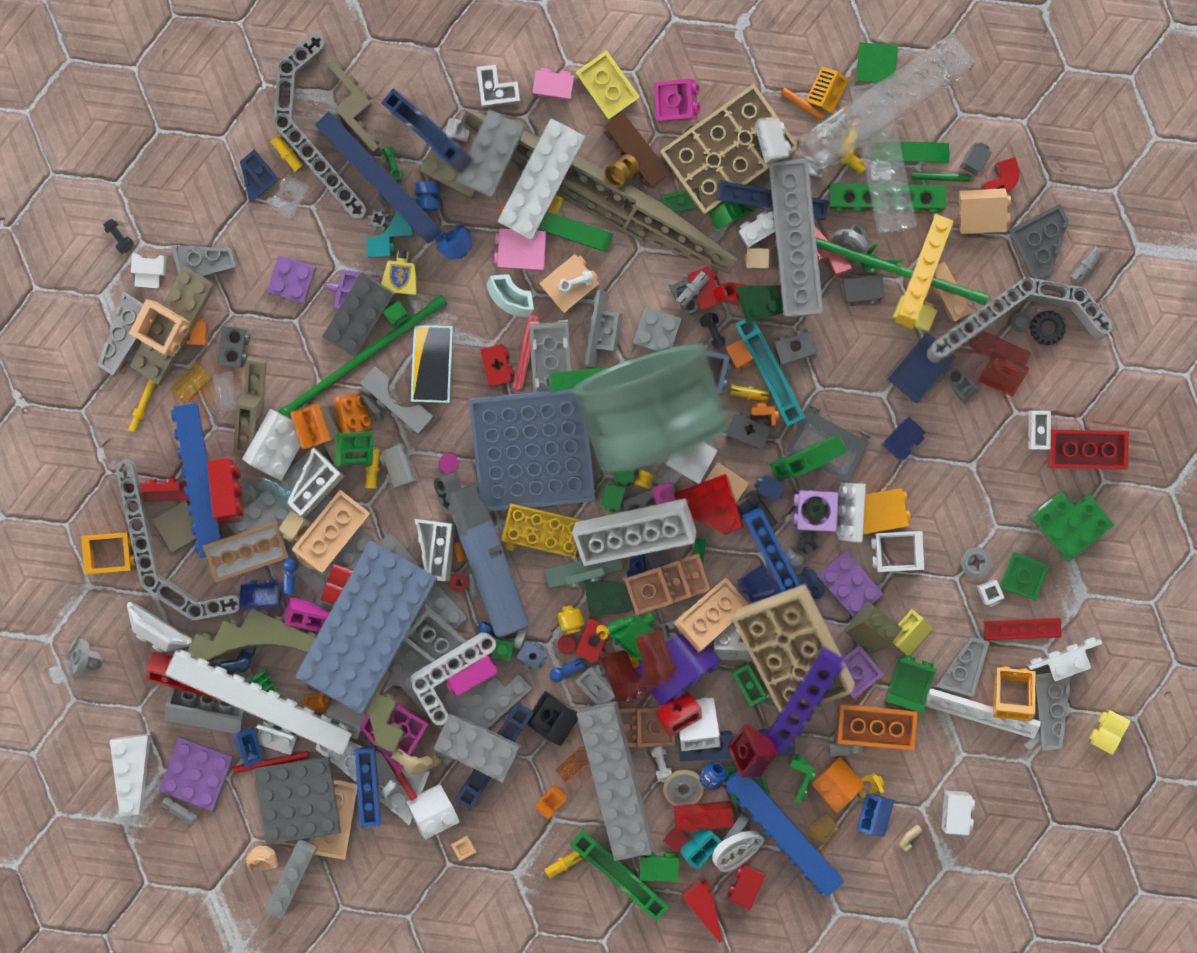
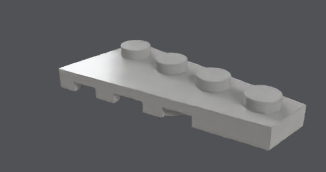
M1051 672L1035 674V694L1038 720L1041 721L1039 729L1043 751L1062 749L1072 676L1055 682Z

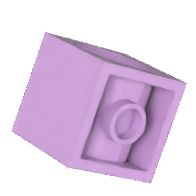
M797 490V494H793V505L796 506V513H792V525H795V529L836 531L837 492ZM818 496L822 498V503L825 506L827 505L828 512L827 516L819 521V524L811 525L807 523L806 517L802 516L801 508L803 504L810 500V497Z

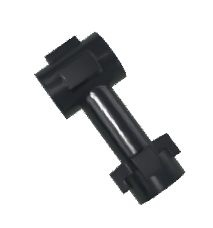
M110 219L103 224L106 233L111 232L118 243L115 247L121 254L128 253L133 249L134 242L129 236L125 238L117 229L119 225L117 221Z
M709 312L700 318V324L704 328H709L713 338L711 343L717 349L726 345L724 336L720 337L715 325L719 322L718 315Z

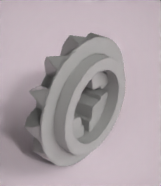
M973 547L965 551L961 557V567L964 573L970 577H983L991 569V557L982 548ZM974 554L977 560H984V562L978 564V571L975 565H968V563L974 561Z

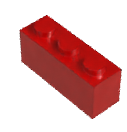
M731 801L674 806L676 832L734 827Z

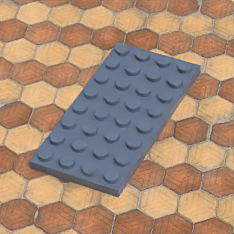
M369 541L295 677L353 710L364 714L438 577Z

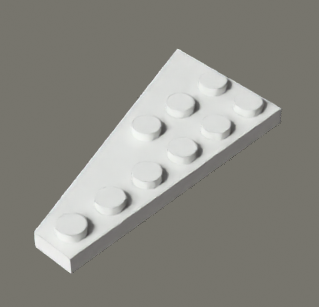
M349 740L343 754H340L317 743L315 749L325 757H330L332 763L357 782L354 750L358 747L366 746ZM376 751L380 802L410 825L413 816L406 803V800L410 798L400 782L388 798L385 799L380 795L390 780L395 778L398 781L382 753ZM403 767L401 771L416 795L422 793L430 771L428 770L420 775H413L406 772L405 767Z

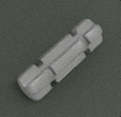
M169 797L164 798L161 807L166 810L169 809L170 813L181 820L184 818L185 822L189 825L194 823L197 817L194 813H189L186 808L177 802L173 803V800Z

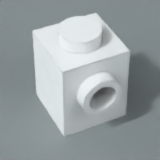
M995 579L976 586L985 605L990 607L997 605L1004 598L999 583Z

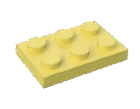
M607 50L575 72L608 120L640 98Z

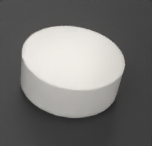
M518 631L514 648L521 650L526 631Z

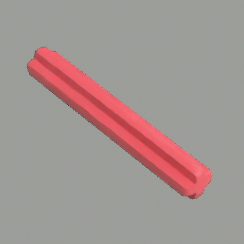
M534 315L529 316L512 385L517 390H522L531 356L529 322H539V317Z

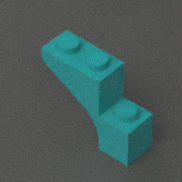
M396 211L388 229L383 234L366 238L367 257H392V253L395 252L394 241H391V238L414 237L413 232L416 231Z

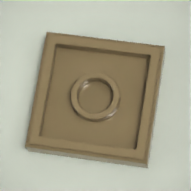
M183 501L153 519L154 524L172 553L197 539L196 535L192 533L191 524L194 523L193 516H189V504L187 501Z

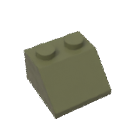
M867 601L844 632L873 654L891 644L903 628Z

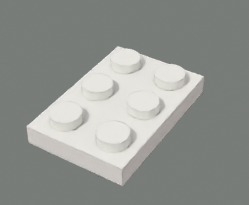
M840 483L838 491L840 501L837 510L839 516L836 529L837 540L862 542L865 484Z

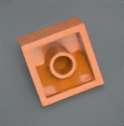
M841 756L816 775L811 783L836 813L847 805L865 786Z

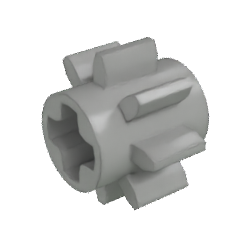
M383 208L380 209V212L372 209V216L367 215L371 219V222L367 225H374L375 232L378 228L385 231V224L390 225V222L386 220L390 215H383ZM377 215H379L380 218H384L381 220L382 224L380 225L377 222L374 223Z

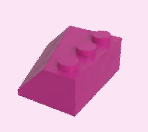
M398 703L389 725L393 722L403 727L401 731L406 734L399 749L410 756L430 721ZM367 714L359 728L376 745L371 720ZM376 745L400 774L404 766L391 758L392 752Z

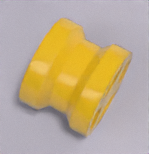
M639 469V475L635 479L634 484L652 489V481L656 479L657 475Z

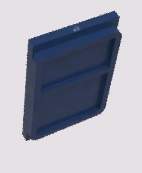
M927 332L887 379L916 404L956 357L951 353L938 363L930 361L927 357V351L937 340ZM941 347L936 352H941L943 350V347Z

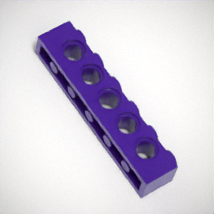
M823 647L765 735L771 739L776 752L781 755L786 750H791L795 743L793 739L796 735L800 736L805 728L804 722L811 720L815 712L813 711L814 707L821 705L824 700V692L830 691L834 684L832 680L835 676L839 677L844 669L842 665L844 658L826 647ZM826 670L829 672V674L825 675L822 674L820 671ZM811 685H816L819 689H813ZM801 700H807L809 704H803ZM791 715H797L799 719H794ZM781 730H787L789 734H785Z

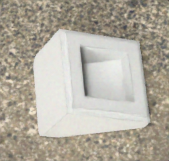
M449 118L445 133L454 140L467 142L470 131L460 124L461 120Z

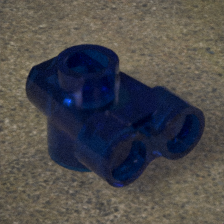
M644 554L629 557L630 564L629 570H627V578L649 570L646 567Z

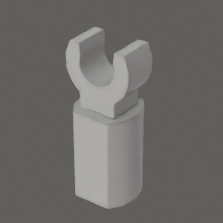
M829 743L830 756L863 753V746Z

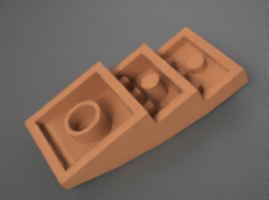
M700 553L624 579L636 615L712 590Z
M659 707L619 708L629 747L676 746L675 734L669 737L657 721L656 710Z

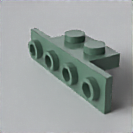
M621 559L584 566L582 560L545 569L544 571L549 588L564 584H571L574 587L582 585L583 580L590 579L591 582L601 580L602 575L623 570Z

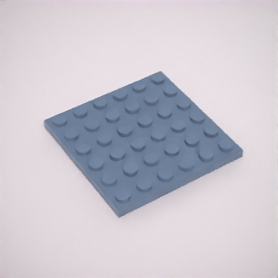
M573 389L469 399L479 497L481 502L485 501L489 512L508 510L509 503L532 508L596 501L589 432Z

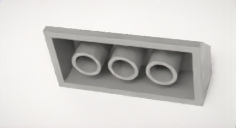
M172 687L165 705V721L234 734L241 732L246 715L245 710L221 699Z

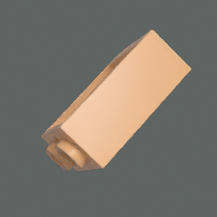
M146 299L129 334L162 354L174 357L180 349L184 336L189 331L191 322L158 302ZM158 312L176 322L164 346L146 336Z

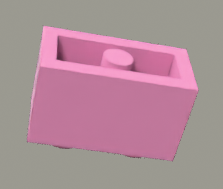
M540 68V71L536 70L533 95L571 101L574 76L571 75V72L567 71L552 73L551 69Z

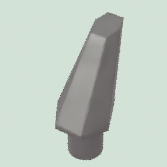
M361 394L360 397L368 411L374 415L375 420H381V410L383 408L367 394Z

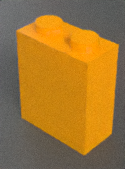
M902 488L865 494L863 534L909 526L908 522L911 521L910 511L906 510L905 503L908 502L906 491H902Z

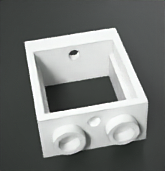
M922 531L874 533V537H871L872 549H875L872 564L877 572L924 570ZM913 536L914 564L882 566L881 538Z

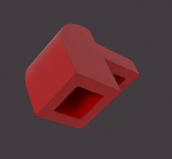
M1016 157L996 163L995 169L999 179L983 183L981 187L982 190L1000 189L999 187H1002V189L1006 190V193L1012 190L1017 185L1020 177Z

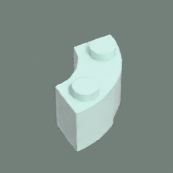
M510 275L490 276L486 285L493 301L509 314L518 317H529L534 310L531 291H524L516 287Z

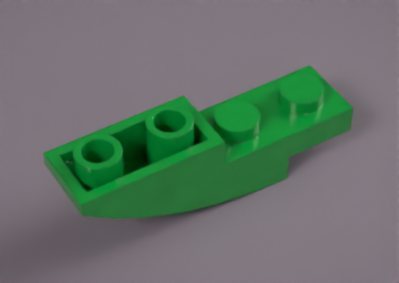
M838 434L808 445L804 450L772 461L770 467L778 481L788 477L795 478L838 458L848 450Z

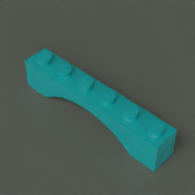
M743 319L735 325L756 362L787 426L791 427L807 419L757 321L747 324L746 320Z

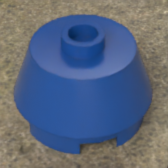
M464 224L454 226L455 229L447 233L444 231L435 239L436 249L448 260L463 258L473 248L471 231Z

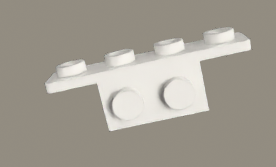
M1095 637L1084 640L1085 644L1080 646L1077 644L1066 647L1067 650L1060 653L1057 650L1049 653V657L1041 659V657L1030 660L1031 664H1028L1027 668L1033 670L1048 664L1053 680L1056 682L1091 669L1085 650L1102 644V641L1095 639Z

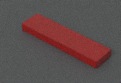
M1061 618L983 621L985 641L1062 637Z

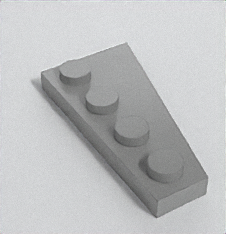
M122 291L119 307L117 306L116 316L113 325L110 327V334L107 342H105L98 363L100 368L113 376L117 375L138 341V338L129 333L144 305L124 291Z

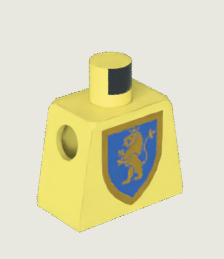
M397 250L396 261L387 262L381 284L395 293L417 296L416 264L408 263V251Z

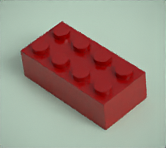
M1051 429V449H1048L1047 468L1128 470L1129 431Z

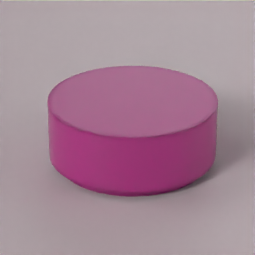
M445 454L439 461L440 468L447 473L454 472L459 465L457 457L453 454Z

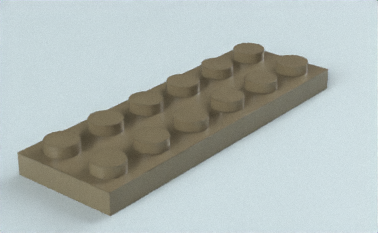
M183 266L162 304L191 322L189 331L180 344L179 351L174 357L164 355L142 341L129 366L157 385H162L216 285L189 267ZM158 312L146 336L164 346L176 322Z

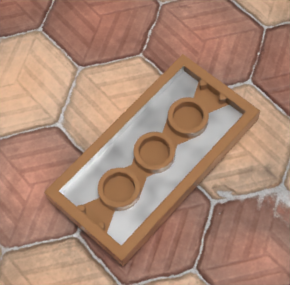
M277 521L203 545L214 581L218 582L289 558L280 530H278Z

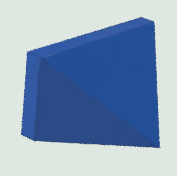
M254 727L235 734L234 744L246 767L264 760Z

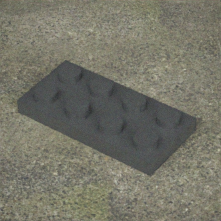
M362 272L322 337L355 357L395 292Z

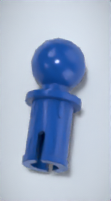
M289 557L283 562L286 574H282L284 576L282 593L294 594L295 577H297L294 571L298 568V562L295 558Z
M580 657L566 665L563 663L562 669L558 667L553 668L549 676L553 682H560L565 675L569 678L571 674L585 669V665Z

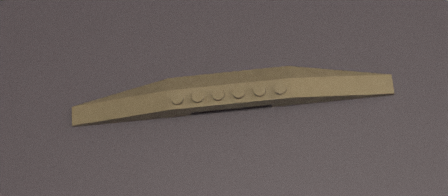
M467 108L460 124L477 137L486 116ZM525 131L511 158V161L517 164L522 172L540 140V137ZM578 155L575 156L556 192L558 196L642 242L647 240L652 242L653 246L658 248L663 246L671 249L674 254L678 255L681 253L687 255L690 260L696 262L698 260L707 263L706 266L728 274L737 261V258L657 199L628 183L618 188L611 186L604 177L603 169Z

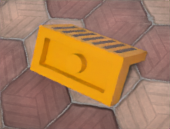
M822 67L806 101L819 106L826 112L833 113L849 79L838 71Z

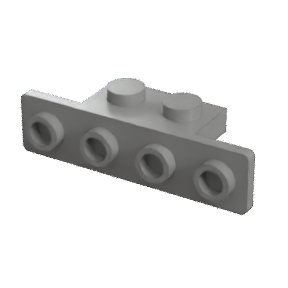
M597 290L594 297L591 329L587 337L588 347L584 355L585 366L593 368L597 367L599 349L617 351L623 315L606 311L609 293L602 290Z

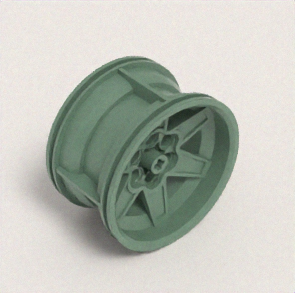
M681 345L648 353L604 369L584 379L573 388L600 469L607 471L623 470L661 461L696 448L719 436L729 427V421L726 418V412L723 410L703 345Z

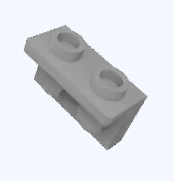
M594 662L575 680L597 705L610 702L622 689L617 680L612 678L598 662Z

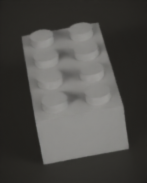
M489 110L469 152V155L474 159L465 171L459 174L456 181L493 198L522 137L525 126Z
M451 713L433 749L498 781L504 782L521 749V745L455 713Z

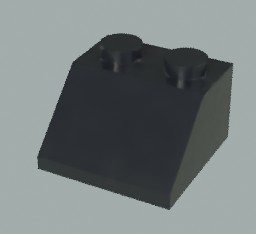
M544 691L532 710L534 712L527 725L546 740L561 747L578 721V711L549 692Z

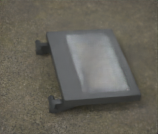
M811 404L810 408H812V411L807 410L805 414L807 419L801 422L786 451L793 454L804 450L808 445L839 434L848 451L816 469L819 471L822 469L848 483L869 443L865 438L870 439L871 435L861 430L860 434L862 437L860 438L816 415L815 412H820L821 409Z

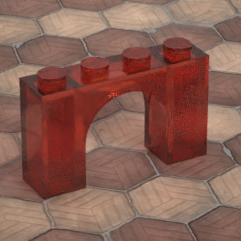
M661 629L646 632L635 639L644 663L642 677L636 674L629 655L625 650L613 652L601 659L617 702L625 700L628 703L637 699L636 696L648 693L647 689L651 690L659 687V683L671 680L670 676L677 673Z

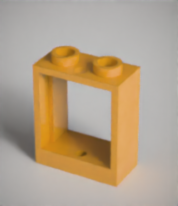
M129 532L81 536L84 574L131 571L133 566H136L135 556L132 555V543ZM123 538L125 566L95 568L93 540Z
M1007 666L996 669L994 674L993 718L1032 721L1035 715L1036 671H1030L1027 668L1011 669ZM1001 680L1027 683V706L1000 703Z

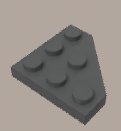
M1060 204L1008 230L1031 277L1034 279H1041L1053 272L1069 222Z

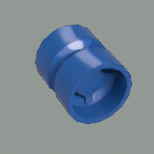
M440 182L415 183V194L418 195L416 204L423 211L440 210L441 199L437 196L440 193Z

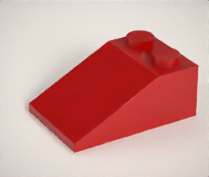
M698 878L682 891V897L720 943L722 936L713 901L712 887L706 880L702 881Z

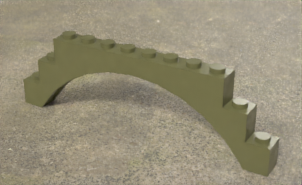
M257 607L256 610L250 609L241 629L239 628L240 624L232 620L229 623L223 621L214 641H212L213 637L202 633V635L196 634L187 652L191 654L192 658L196 660L201 658L209 663L228 653L250 647L278 646L308 653L318 635L310 631L306 634L301 632L302 628L285 625L284 619L276 615L274 618L267 616V611ZM386 672L366 710L371 720L376 745L396 754L406 733L401 731L403 727L392 722L389 725L398 703L394 701L395 697L387 693L382 696L391 677V674Z

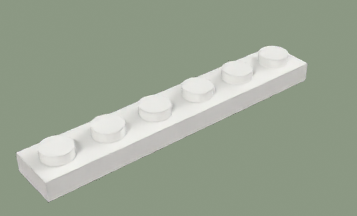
M931 688L924 703L926 707L1033 739L1040 728L1041 721L1034 719L1032 721L993 718V707Z

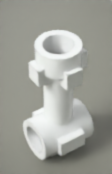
M583 271L582 276L569 281L565 278L561 279L558 286L559 291L567 294L575 286L583 283L586 286L591 285L594 282L591 271Z
M657 746L652 748L653 752L651 753L652 757H656L659 770L656 771L658 782L662 781L664 783L666 778L672 774L671 767H666L664 755L667 754L666 749L663 746Z

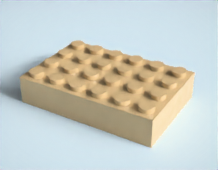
M755 84L659 152L703 216L722 203V201H717L719 181L723 180L748 185L769 170V163L765 164L755 126L758 120L778 119V116ZM785 128L786 134H783L785 142L788 141L790 144L791 152L788 153L790 155L799 146ZM699 188L701 202L696 197V192L693 193L691 189Z
M806 585L739 608L732 618L779 712L782 711L823 647L841 656ZM844 661L842 673L839 677H834L832 680L834 684L829 692H824V700L821 704L851 694L855 683ZM826 670L820 671L822 674H829ZM811 685V688L819 689L818 686ZM801 700L803 704H809L807 700Z

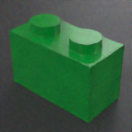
M748 662L731 671L750 707L767 698Z
M652 852L651 854L640 856V881L678 882L679 856H675V853L664 852L663 855H656V852Z

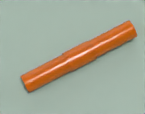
M784 87L780 93L822 121L826 116Z

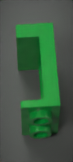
M905 654L904 657L899 656L884 700L923 713L924 703L934 673L937 671L933 667L934 664L924 660L922 664L915 662L914 657Z

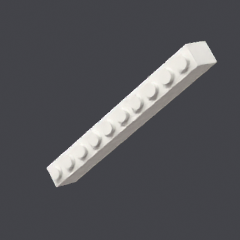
M186 651L175 652L165 675L343 754L352 735V730L349 729L350 726L342 722H339V724L334 723L331 717L324 714L319 716L314 713L315 710L307 706L301 708L292 699H281L278 693L271 690L266 692L262 690V686L254 682L248 684L239 675L234 674L231 676L226 674L227 670L219 666L213 668L204 659H193L191 654Z

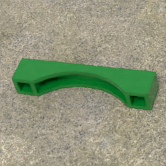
M582 828L572 839L570 846L617 884L652 919L657 922L667 911L669 904L646 883L640 881V878L620 860L614 861L613 854L585 829Z

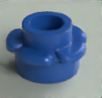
M481 621L479 626H476L479 629V634L483 632L490 635L494 634L490 623Z

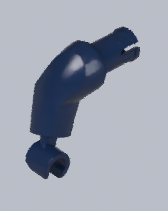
M256 647L242 649L237 659L220 661L221 668L227 670V672L237 670L241 673L246 672L253 661Z

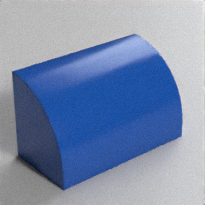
M867 793L857 830L872 836L885 837L895 800Z

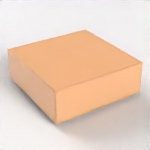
M468 835L451 844L459 861L477 853Z

